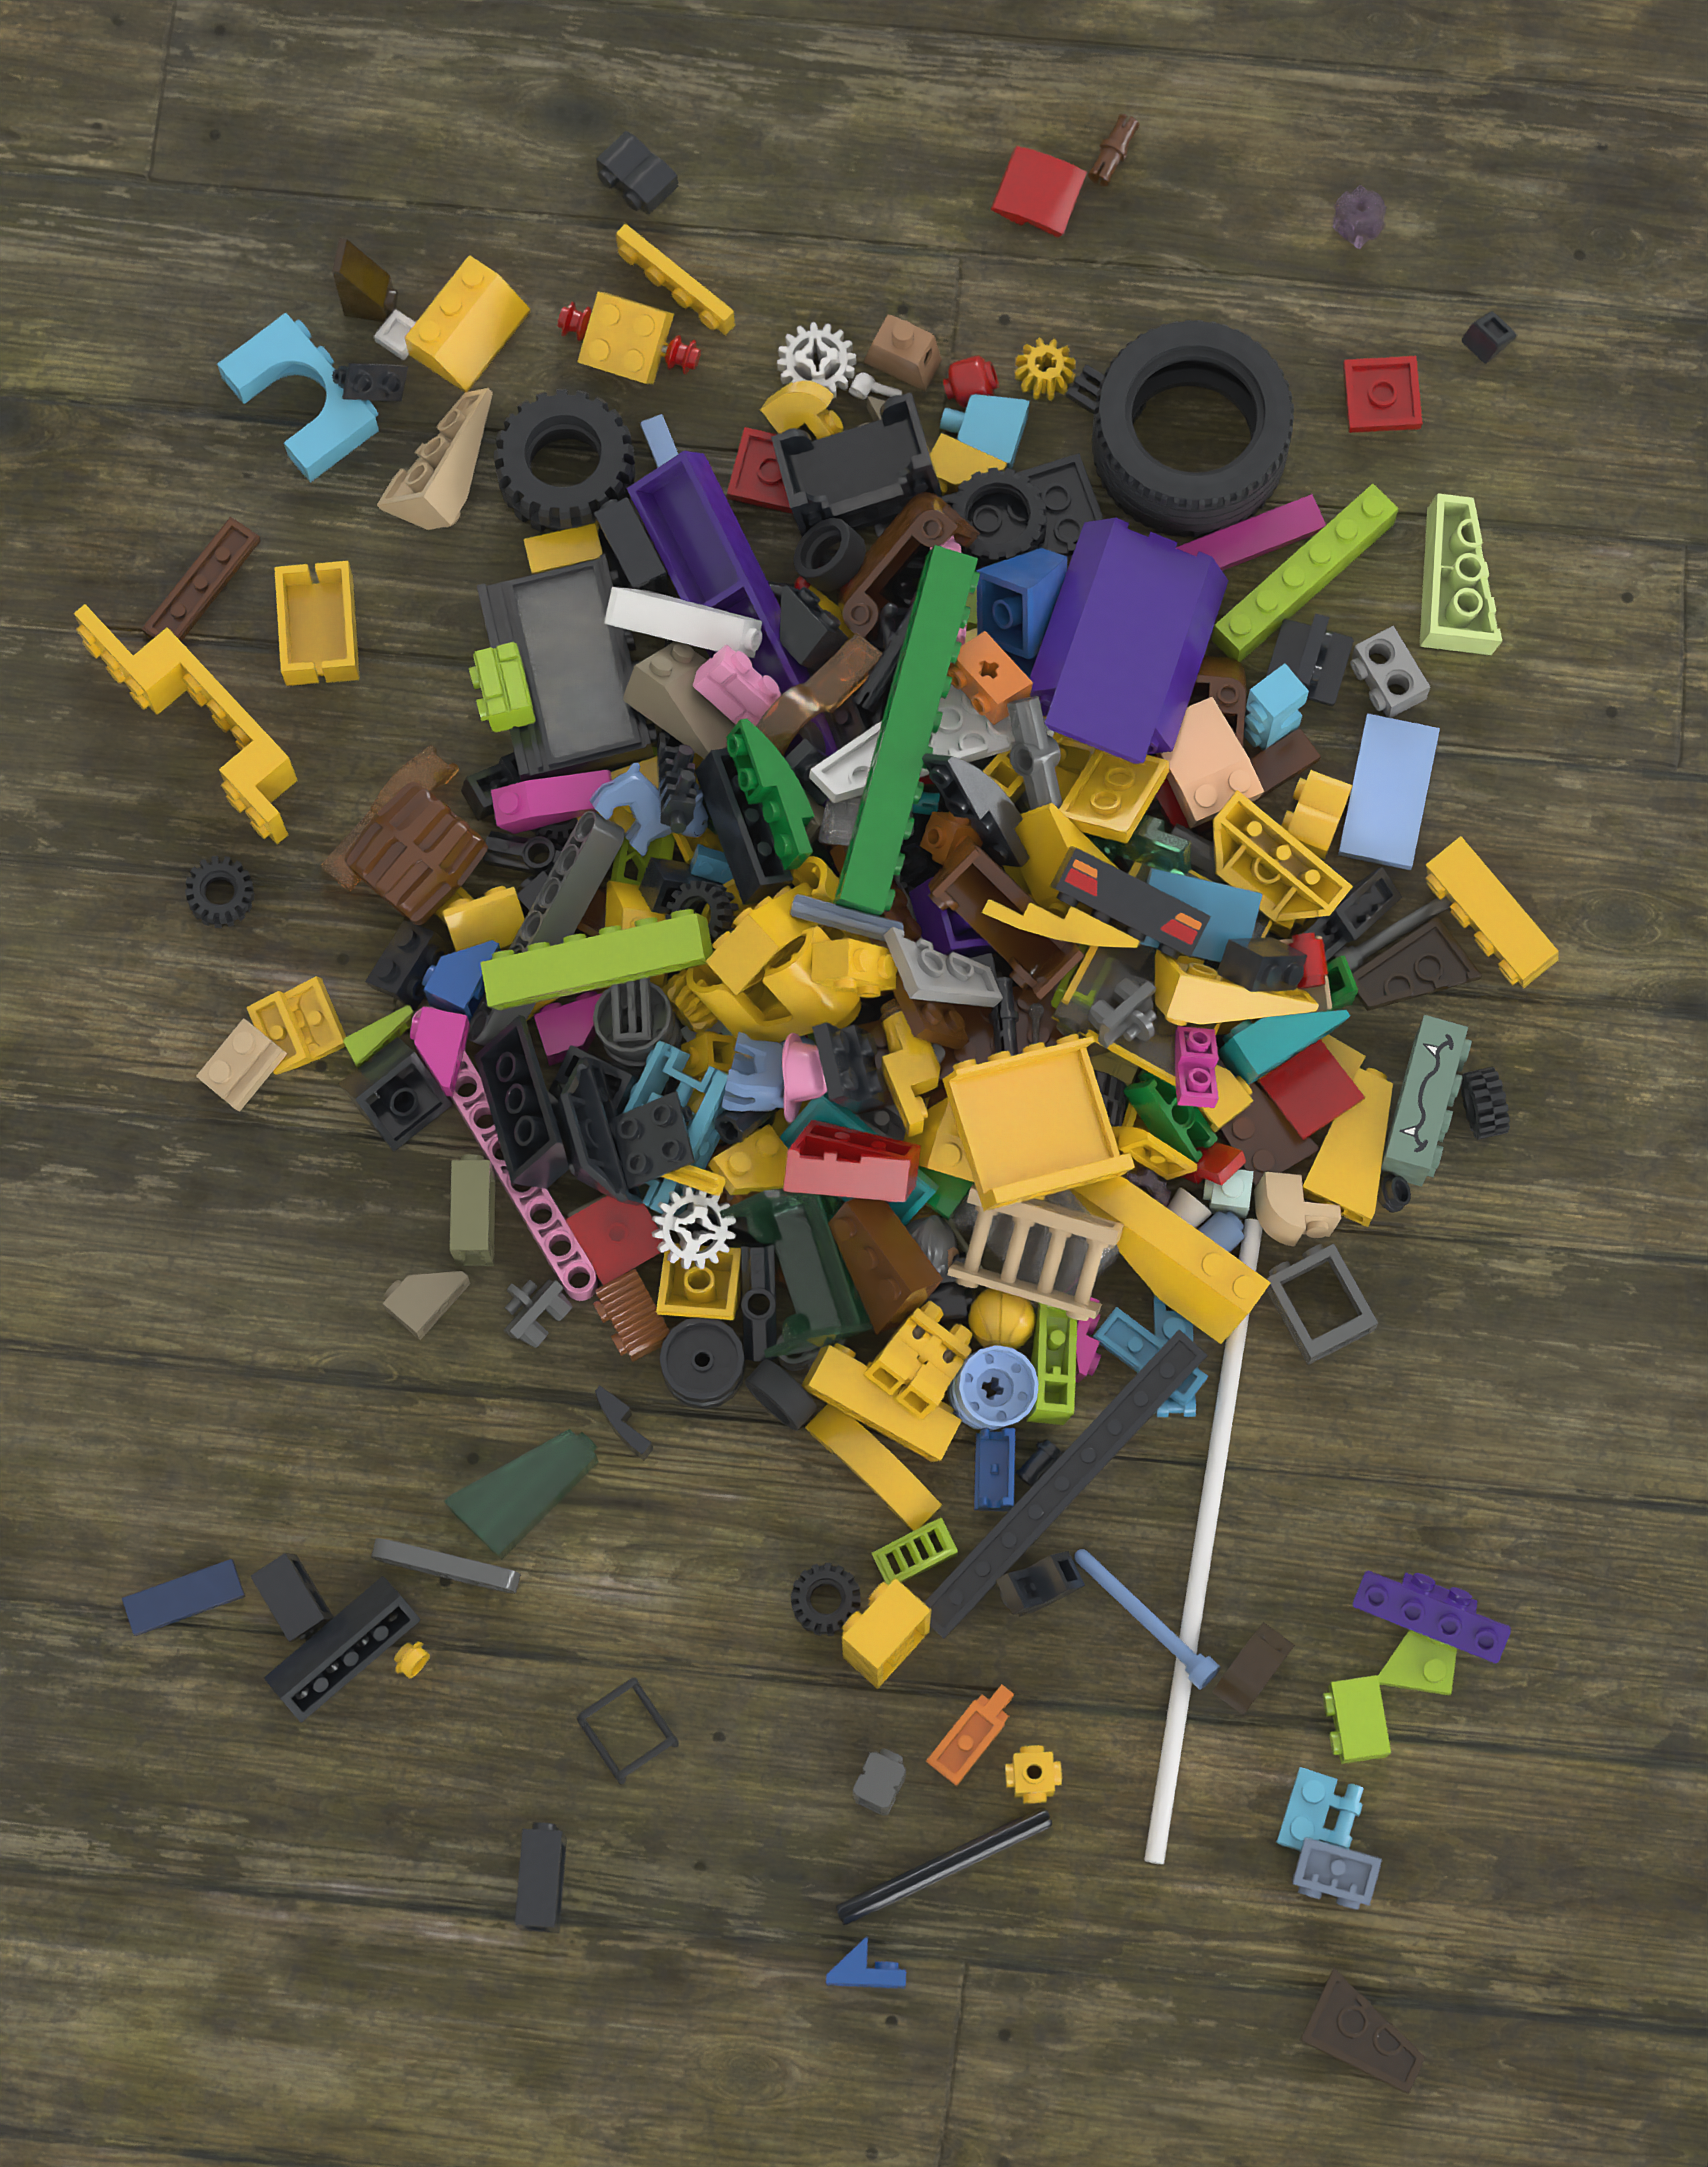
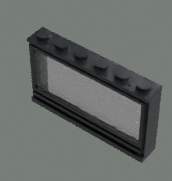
M605 554L600 555L598 559L488 586H486V583L477 585L490 647L494 649L499 645L510 642L517 643L536 721L534 723L520 727L513 726L512 729H509L522 782L602 770L613 771L655 757L652 746L657 745L658 737L654 723L647 724L643 714L622 700L634 666L639 663V659L632 661L629 652L636 650L632 630H624V628L604 623L612 587L621 588L616 566H608Z

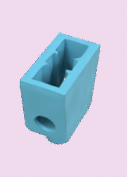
M974 394L970 396L965 413L945 407L940 422V429L958 433V441L1006 462L1007 468L1012 469L1029 415L1030 401Z

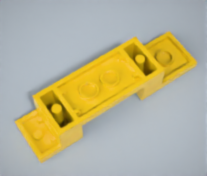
M86 604L77 610L74 615L80 626L76 628V631L83 638V645L95 658L100 656L107 664V671L119 684L123 681L131 690L130 695L143 710L149 706L158 715L187 690L199 706L207 705L213 713L211 715L212 719L222 731L226 733L230 729L237 739L235 743L241 751L219 769L224 780L221 787L227 793V800L239 813L246 810L245 813L252 820L250 822L251 826L263 839L270 836L278 844L287 837L288 833L280 813L271 804L298 781L290 759L168 627L135 655H132Z

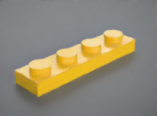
M624 224L616 233L619 255L631 265L636 263L644 269L646 277L658 287L663 285L670 290L672 297L679 305L684 308L691 307L699 314V319L705 326L711 330L717 328L725 336L735 326L734 310L627 224Z

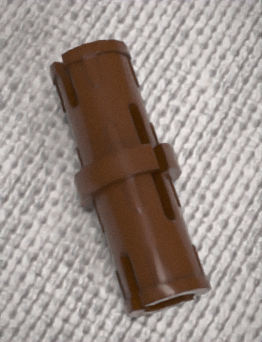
M1120 114L1108 139L1102 141L1100 145L1101 152L1088 173V177L1092 182L1097 184L1099 179L1102 178L1100 186H1108L1119 162L1125 160L1128 154L1127 147L1140 126L1139 122L1132 116H1130L1126 123L1127 114Z

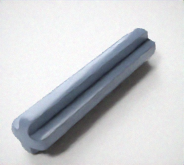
M800 894L794 897L791 906V915L794 917L884 942L886 941L883 935L892 926L903 931V924L901 922Z

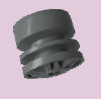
M640 979L635 980L638 1032H641ZM627 982L621 983L623 1033H629ZM651 982L653 1040L613 1041L611 987L605 990L597 1001L593 1015L596 1033L613 1063L637 1075H642L646 1067L647 1057L658 1041L665 1042L680 1049L682 1041L680 1023L668 997L659 986Z

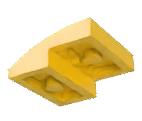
M315 976L285 993L277 991L246 1007L253 1025L287 1053L273 1070L276 1075L306 1065L345 1047L343 1040L346 1038V1035L322 978Z
M1128 1126L1112 1127L1120 1155L1131 1154L1135 1166L1131 1171L1135 1174L1142 1176L1155 1172L1169 1180L1197 1171V1164L1149 1132Z

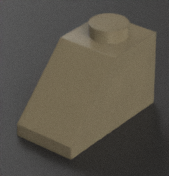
M463 1271L408 1275L402 1282L396 1280L384 1294L386 1300L382 1304L386 1312L421 1340L471 1283Z

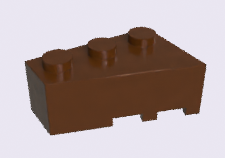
M854 1198L846 1201L828 1223L876 1335L901 1325L917 1307H921L942 1282L943 1278L885 1200Z

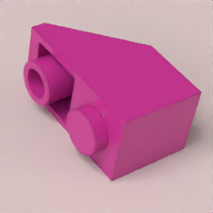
M596 991L587 992L576 997L575 1002L563 1006L561 1003H552L542 1007L540 1013L534 1014L535 1023L549 1066L563 1062L570 1045L588 1050L596 1035L593 1021L595 1005L603 993L597 994Z

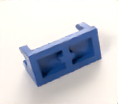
M984 1428L980 1430V1433H976L974 1511L1009 1512L1014 1506L1015 1428H1004L1002 1432H991L990 1429Z

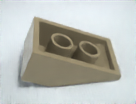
M674 641L634 666L622 700L684 745L690 746L695 753L705 759L711 750L727 748L726 737L736 724L693 687L696 671L707 660L695 652L689 645Z

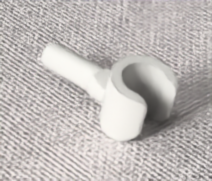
M867 373L858 374L849 389L851 395L862 400L867 398L870 391L890 397L902 395V390L881 385L875 382L874 378Z

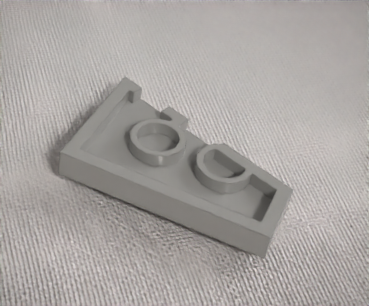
M893 926L883 935L910 999L995 1007L1003 999L990 967L955 952H952L949 956L933 950L931 942L921 938L917 942H913L904 938V931Z

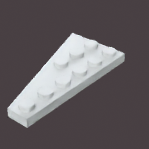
M951 684L946 699L941 698L937 711L943 712L940 727L936 734L931 733L928 746L933 747V754L954 756L969 763L1011 750L1016 743L1010 716L993 725L985 715L982 716L976 712L971 700L961 689L958 690ZM882 721L810 769L809 778L833 803L862 795ZM1045 725L1047 735L1053 737L1054 731L1049 730ZM922 768L920 777L929 775L928 769Z

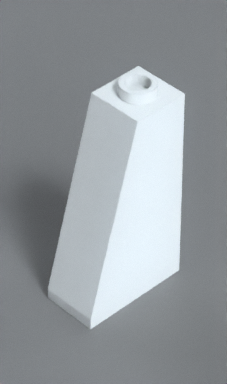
M612 587L604 621L608 625L713 651H719L722 647L728 645L735 652L741 651L747 657L754 658L755 652L762 640V621L648 590Z

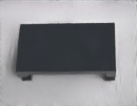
M284 1553L250 1576L289 1642H293L298 1638L300 1640L305 1639L334 1618L296 1554Z

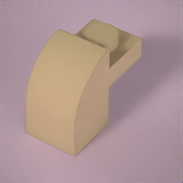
M1265 1172L1254 1190L1256 1215L1261 1227L1270 1237L1282 1244L1294 1247L1302 1234L1311 1238L1330 1237L1341 1220L1340 1205L1304 1202L1302 1175Z

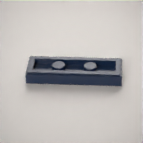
M230 1559L122 1598L133 1635L138 1636L244 1598L245 1594L235 1563Z

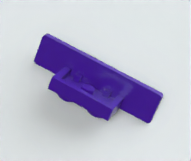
M1371 1571L1364 1573L1353 1600L1355 1608L1490 1662H1499L1510 1636L1511 1628L1477 1614L1478 1601L1472 1599L1471 1594L1455 1587L1449 1590L1435 1584L1434 1579L1421 1573L1411 1575L1405 1572L1401 1583Z

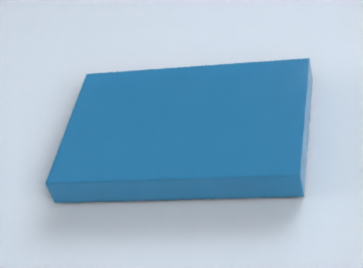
M1150 868L1147 884L1211 916L1191 956L1221 962L1228 939L1252 938L1262 893ZM1147 936L1145 941H1141L1140 944L1158 948L1160 942Z

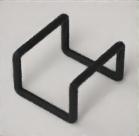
M631 1678L577 1716V1721L619 1784H624L627 1775L668 1747L676 1748L679 1745L677 1737L673 1735L640 1686L637 1678ZM633 1687L667 1739L620 1771L586 1721V1718Z

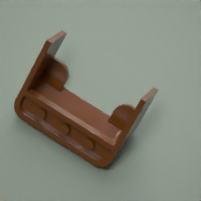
M1204 656L1192 695L1213 697L1223 715L1235 716L1233 732L1243 747L1246 709L1245 669L1239 661L1233 658Z
M969 836L956 847L928 883L931 891L928 897L942 911H945L948 907L956 911L1013 968L1009 976L1023 990L1030 986L1040 999L1084 957L1077 943L1056 940L1018 929L982 913L988 899H992L1021 915H1024L1029 903L1041 906Z

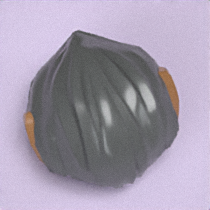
M939 1215L919 1218L909 1223L905 1228L938 1273L942 1275L944 1272H947L952 1265L954 1256L959 1253L957 1237L949 1224Z

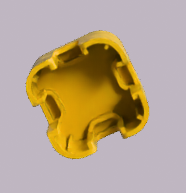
M809 856L798 869L790 870L794 879L792 883L795 887L806 882L812 888L811 895L814 899L833 904L839 878L822 859ZM734 879L723 884L724 887L728 888L726 892L732 893L735 897L730 903L738 904L739 907L738 911L733 912V916L738 917L748 907L754 909L759 904L743 905ZM706 903L702 916L707 918L709 924L711 910L709 904ZM734 923L731 925L734 929L737 927ZM816 926L802 931V936L806 940L800 951L790 956L792 958L790 961L777 968H774L772 965L766 966L763 980L738 995H735L708 964L688 968L686 981L688 987L736 1039L738 1033L741 1032L747 1034L752 1040L781 1043L791 1033L798 1034L799 1036L814 1033L812 1027L826 1022L839 1029H843L855 1020L861 1009V1000L857 993L835 991L831 986L812 982V943L847 938L869 944L871 942L869 937L830 926H825L823 929Z

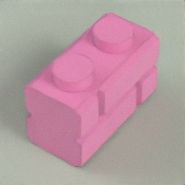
M728 645L722 647L712 658L708 659L698 668L693 687L734 724H737L740 719H748L758 727L762 721L764 722L776 712L781 696L777 683L770 676H761L752 667V663L746 654L741 651L735 652Z

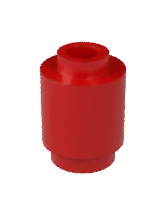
M1314 933L1292 936L1293 943L1287 945L1307 955L1303 967L1304 974L1297 988L1306 989L1326 985L1325 976L1328 975L1323 939H1315Z

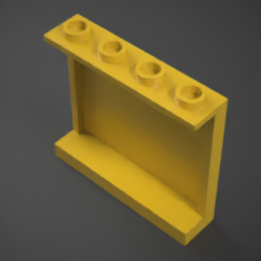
M1072 1034L1056 1040L1057 1045L1045 1048L1044 1042L1032 1044L1023 1048L1022 1054L1011 1056L1010 1051H1003L989 1056V1062L978 1065L975 1059L955 1064L953 1066L954 1071L942 1079L983 1212L1119 1177L1135 1168L1131 1154L1120 1155L1086 1048L1095 1042L1093 1036L1079 1039L1078 1034Z

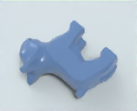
M633 763L626 773L617 776L610 782L602 784L593 793L589 801L606 820L613 815V810L617 806L629 805L636 820L625 833V837L644 856L648 851L650 842L657 838L665 837L672 831L671 827L660 823L658 788L639 771V763ZM697 783L694 789H697L694 819L686 827V830L681 833L688 837H699L708 827V815L702 804L703 793L699 790Z
M738 1033L735 1051L752 1056L753 1058H747L743 1054L735 1053L732 1068L729 1069L722 1108L730 1111H772L777 1107L784 1108L782 1052L786 1040L781 1043L752 1040L745 1033ZM804 1035L799 1036L803 1043L815 1045L813 1040Z

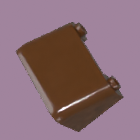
M927 492L915 495L865 553L864 561L858 573L847 584L837 589L836 597L846 626L862 641H876L881 608L888 603H892L883 593L924 545L927 547H934V545L943 546L952 536H954L956 543L969 548L980 533L937 495Z

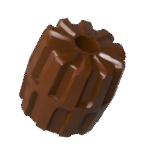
M411 781L374 815L346 853L344 861L352 872L413 924L421 925L464 884L487 852L488 846L484 839L470 828L471 826L465 820L451 811L449 806L440 801L427 788Z

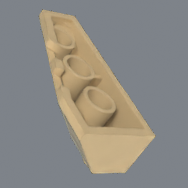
M489 388L466 392L438 424L437 429L440 433L427 444H421L415 451L419 458L407 472L400 469L393 477L377 504L382 511L426 530L450 527L459 519L461 515L460 510L468 498L493 394Z

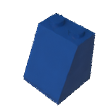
M1039 548L976 570V572L980 573L977 584V636L986 631L1003 650L1026 659L1035 657L1040 650L1067 573V557L1044 548Z

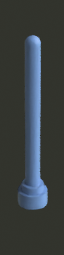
M1079 1549L1074 1555L1075 1561L1186 1666L1185 1671L1189 1674L1188 1679L1199 1690L1213 1680L1221 1667L1210 1656L1205 1658L1202 1654L1196 1655L1087 1550Z

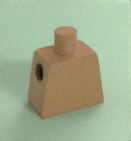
M887 315L866 355L864 363L926 391L941 363V356L934 335L912 325L909 321L899 319L893 315Z

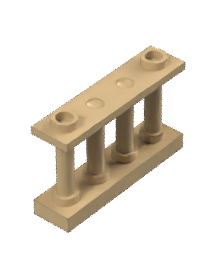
M974 1184L970 1189L967 1203L976 1205L975 1210L978 1211L965 1263L955 1261L949 1267L947 1275L955 1277L958 1284L966 1287L977 1288L978 1285H982L1066 1310V1315L1076 1320L1088 1321L1089 1317L1095 1319L1100 1312L1102 1304L1090 1301L1103 1249L1108 1248L1109 1245L1115 1246L1120 1240L1124 1224L1035 1198L983 1212ZM998 1212L1013 1216L1012 1221L1015 1222L1001 1274L979 1268L992 1218L998 1215ZM1035 1223L1050 1227L1049 1232L1052 1233L1038 1285L1016 1279L1029 1228L1034 1226ZM1072 1234L1085 1237L1086 1243L1089 1244L1075 1296L1053 1290L1066 1239L1071 1237Z

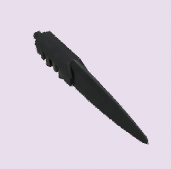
M665 639V647L673 643V640ZM661 728L657 742L660 823L671 827L673 833L680 834L686 830V827L694 819L697 789H694L696 784V776L694 775L695 764H693L695 752L690 746L684 745Z

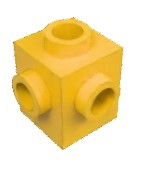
M704 1031L695 1034L694 1039L681 1045V1051L690 1054L683 1073L699 1081H702L709 1066L728 1074L729 1069L732 1068L734 1055L738 1053L735 1051L737 1039L734 1036L722 1035L714 1031Z
M1044 1746L1020 1747L1021 1753L1013 1754L1012 1764H1005L1006 1787H1014V1798L1023 1797V1803L1047 1802L1046 1796L1054 1795V1785H1062L1061 1762H1053V1752H1044ZM1038 1766L1042 1772L1040 1778H1029L1026 1772L1028 1767Z

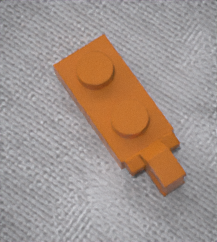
M1001 1685L990 1700L984 1695H981L977 1701L974 1700L929 1756L926 1763L957 1787L1004 1728V1723L1009 1718V1715L1003 1710L1014 1697V1693L1004 1685Z

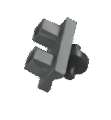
M1125 977L1116 985L1112 994V998L1121 1005L1114 1009L1102 999L1090 1008L1088 1020L1099 1030L1098 1042L1107 1049L1121 1035L1128 1041L1135 1037L1147 1041L1155 1034L1152 1022L1157 1018V1015L1151 1010L1153 1008L1151 995L1156 991V987L1152 983L1147 981L1142 986H1139Z
M548 1279L530 1299L529 1296L537 1289L535 1283L529 1280L521 1290L515 1285L510 1284L506 1291L513 1298L504 1309L513 1315L521 1305L523 1308L503 1331L511 1338H520L528 1345L535 1348L538 1347L549 1333L536 1321L538 1316L545 1310L556 1321H560L573 1307L565 1295L561 1293L564 1287L556 1280L551 1281Z

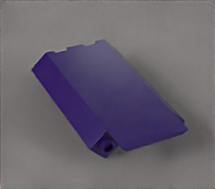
M1118 518L1084 522L1029 678L1033 682L1030 697L1039 696L1043 716L1047 715L1044 723L1049 730L1134 764L1144 763L1147 754L1172 752L1229 580L1212 556L1200 551L1197 556L1179 550L1176 548L1177 542L1153 532H1150L1148 537L1127 529L1129 523Z

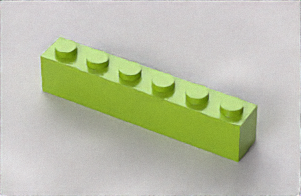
M1374 484L1369 486L1214 625L1211 640L1229 658L1241 662L1282 625L1284 619H1289L1389 530L1395 523L1399 508Z
M686 909L671 913L672 919L659 922L657 918L637 920L633 928L622 930L621 926H610L600 929L599 935L586 938L585 934H575L564 937V943L550 946L549 942H540L528 945L527 952L514 954L513 950H505L493 953L492 960L480 962L488 1007L505 1010L707 964L705 961L713 954L707 918L694 913L692 909Z

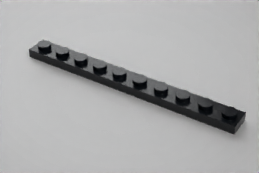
M1180 1329L924 1602L931 1610L930 1626L943 1639L953 1631L997 1583L996 1579L1007 1573L1208 1357Z

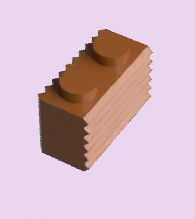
M636 1269L595 1290L598 1301L592 1304L602 1323L610 1320L616 1331L610 1337L621 1356L628 1353L630 1359L634 1362L662 1347L670 1331L662 1316L657 1314V1307Z

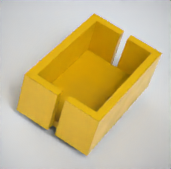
M348 561L315 563V571L319 580L318 584H313L308 564L275 567L280 666L286 686L319 683V676H325L327 683L360 680L353 575Z

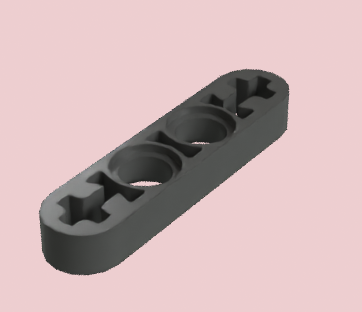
M381 1538L375 1539L371 1554L372 1559L386 1564L516 1594L521 1577L520 1573L510 1569Z

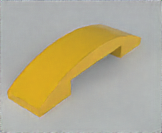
M827 1404L805 1426L808 1432L831 1454L834 1453L912 1531L922 1527L942 1507L941 1503L880 1441L851 1416Z

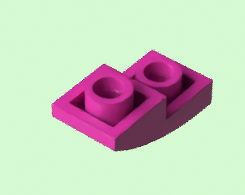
M1178 1026L1176 1029L1175 1082L1178 1105L1215 1108L1219 1097L1215 1067L1219 1058L1215 1029Z
M1090 1297V1301L1099 1303V1300ZM1099 1313L1095 1319L1089 1317L1088 1321L1077 1320L1075 1382L1078 1383L1087 1374L1092 1376L1100 1361L1101 1354L1096 1353L1100 1341L1086 1335L1093 1334L1100 1318Z

